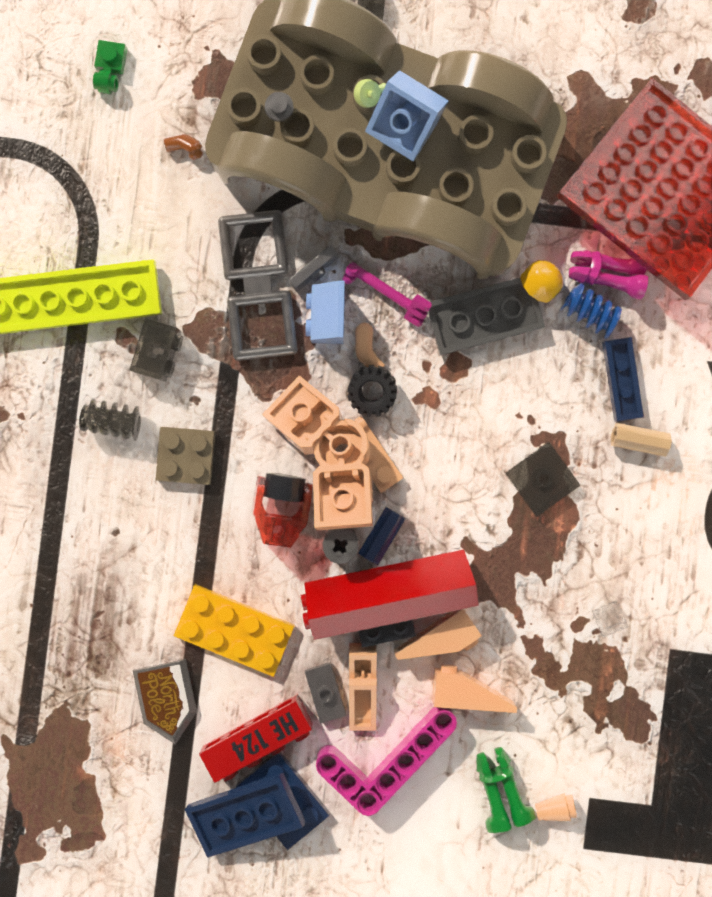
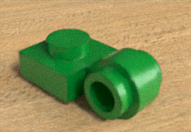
M98 40L94 67L99 72H95L93 75V88L97 89L99 93L111 95L112 92L116 93L118 91L119 79L114 73L124 74L128 50L125 44Z

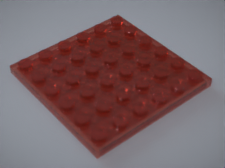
M651 78L556 197L686 301L693 295L712 269V125L655 79Z

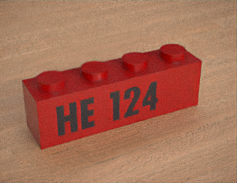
M297 694L203 745L199 756L214 783L221 779L226 782L238 774V770L247 766L249 769L259 764L265 755L280 753L286 748L287 743L293 740L299 742L310 735L309 731L312 730L313 722Z

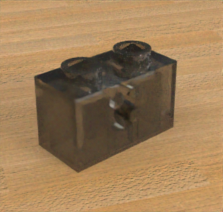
M145 318L129 371L166 382L167 378H171L174 373L175 362H173L175 352H179L183 343L182 331L177 327ZM161 348L164 352L162 355H156L153 353V350Z

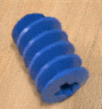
M578 284L567 295L559 311L566 306L569 307L568 317L577 312L576 322L579 323L586 318L585 327L589 328L595 323V333L598 334L604 329L606 330L604 339H607L621 318L622 308L616 306L612 309L613 303L610 300L602 304V295H597L593 298L594 291L592 289L583 293L584 284Z

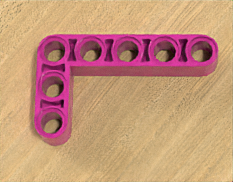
M433 707L368 776L333 745H324L319 749L316 769L359 813L365 816L374 815L454 732L457 725L456 717L451 708ZM442 714L450 716L446 724H438L436 719ZM427 734L431 736V740L426 744H421L417 741L421 735ZM408 754L413 757L412 760L406 764L401 763L399 758L402 755ZM330 756L336 762L328 766L323 764L321 760L324 757ZM386 774L394 777L390 783H383L380 781V778ZM349 775L354 777L355 781L352 784H345L341 779ZM367 794L375 797L370 803L362 801L361 798Z

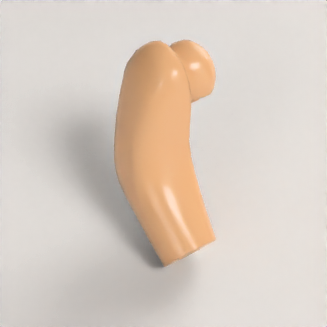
M360 323L355 329V349L358 360L366 367H369V365L384 367L385 364L373 350L372 326L369 323Z

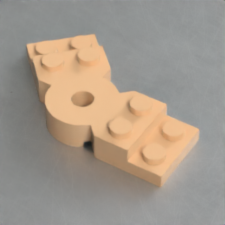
M298 376L262 415L305 455L314 454L320 465L313 472L314 527L316 530L373 526L372 475L370 469L366 466L370 457V444L367 435L357 422L351 419L342 420L339 407L301 376ZM340 444L348 445L347 449L343 452L335 451Z

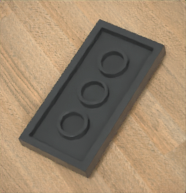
M520 278L430 301L432 306L428 311L439 356L545 327L539 302L524 289Z

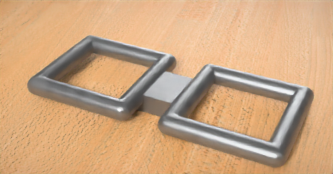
M272 210L221 216L218 219L224 277L226 280L243 279L245 295L231 296L227 299L233 358L241 361L296 354L297 340L291 293L287 290L272 292L271 276L283 275L288 272L281 211ZM272 222L277 264L234 269L229 226ZM281 302L286 345L243 349L238 307Z

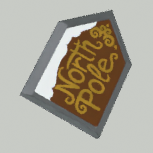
M182 659L134 669L133 675L143 724L176 745L197 712L187 660Z

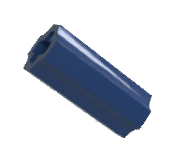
M385 506L358 554L370 562L379 565L406 518Z

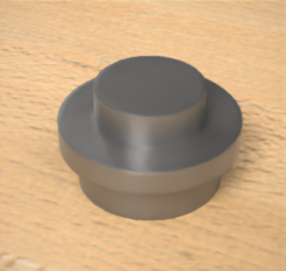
M275 92L266 99L265 111L271 120L283 122L288 120L293 114V101L286 93Z

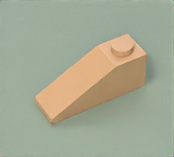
M464 609L448 612L417 633L415 637L410 638L395 648L394 653L396 658L401 660L459 652L462 649L467 651L478 644V639L482 635Z
M444 664L441 665V668H434L432 691L434 707L517 713V707L511 699L466 672L458 670L457 666Z

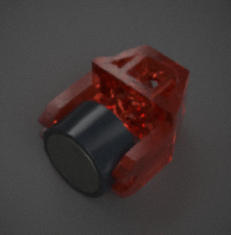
M266 472L265 477L257 476L251 512L263 544L291 548L301 531L307 526L313 484L305 483V478ZM263 497L282 501L300 502V507L293 516L272 514L264 510L262 500ZM276 526H281L278 532H273Z

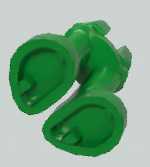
M496 747L494 752L499 765L497 767L489 768L490 765L484 752L476 755V771L479 772V781L483 783L491 810V815L485 820V826L489 833H502L512 829L497 786V782L502 781L514 826L522 827L536 819L533 807L524 805L513 775L514 769L510 765L511 759L502 747Z

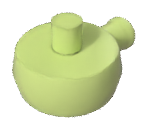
M371 79L359 81L354 89L356 103L363 108L375 106L386 83L378 85Z

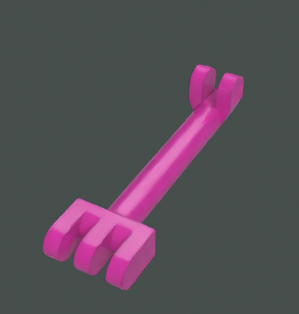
M354 262L347 266L346 273L342 278L346 284H352L356 278H359L406 309L407 312L404 319L417 327L422 326L432 306L431 302L419 294L413 300L409 299Z

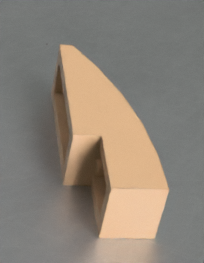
M349 643V731H376V645L362 648L361 643Z

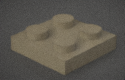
M160 426L155 480L211 485L215 431Z

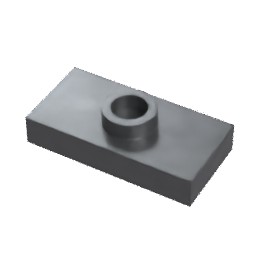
M329 245L290 278L289 281L293 289L298 292L310 281L317 282L327 273L325 269L338 259V252L332 245Z
M331 662L305 669V675L320 724L346 716V710Z

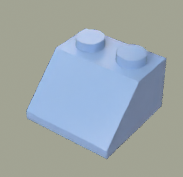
M399 70L387 81L365 132L411 161H414L436 127L449 101Z
M345 281L312 285V293L306 294V309H311V320H306V336H311V343L344 344Z

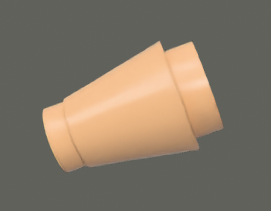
M565 793L535 804L538 821H571V818H577L572 794L565 796Z

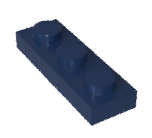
M632 337L602 342L614 422L644 418Z

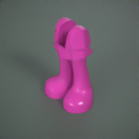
M639 250L630 259L611 257L601 254L599 251H573L570 261L580 266L571 267L568 277L582 284L587 283L590 286L598 284L626 292L631 298L642 300L648 286V276L645 273L650 264L651 251ZM600 269H607L619 273L628 274L631 277L618 276L600 272Z

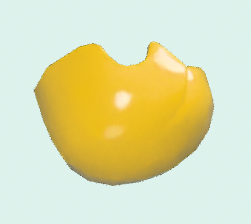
M546 260L532 262L520 276L522 285L528 294L537 301L544 303L550 302L563 288V276L558 267Z

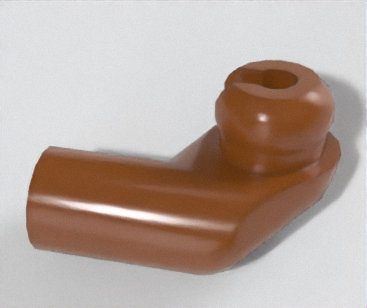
M187 134L164 139L167 152L183 149L188 151L189 158L192 160L199 159L203 155L201 150L203 146L200 141Z

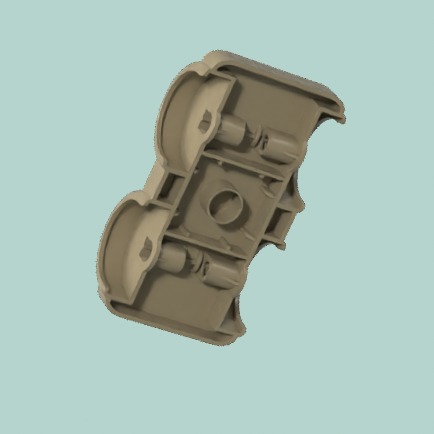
M264 0L257 6L250 20L208 131L205 150L214 171L218 173L220 179L225 184L229 183L231 176L246 177L270 184L312 205L322 214L326 222H335L339 219L371 231L373 238L377 241H381L386 236H398L435 246L470 264L477 271L476 277L478 279H486L489 276L497 277L504 274L520 254L565 134L567 118L563 107L554 102L551 91L538 76L506 58L474 50L451 51L436 58L399 44L392 31L381 19L350 0ZM400 70L449 101L436 127L414 161H411L365 132L377 104L370 108H363L356 103L354 89L359 81L371 79L378 85L382 83L387 84V81ZM275 92L286 93L293 101V114L288 120L283 122L271 120L265 111L266 99Z

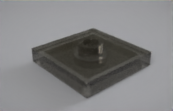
M549 441L504 472L536 517L580 486L577 479Z

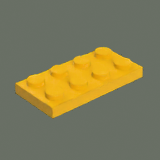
M195 584L173 636L274 677L295 625Z

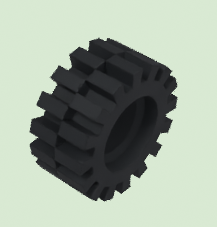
M369 365L367 368L363 366L358 372L356 371L350 380L347 390L348 400L351 401L353 409L357 408L358 413L361 415L366 413V417H371L374 414L378 417L383 412L386 414L389 408L395 404L397 396L396 380L394 376H391V372L388 369L385 371L382 366L374 367V365ZM369 381L378 382L383 388V395L373 401L366 399L362 393V387L365 383Z

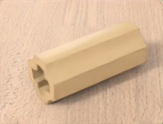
M615 423L610 438L611 446L664 457L667 456L672 443L670 433Z

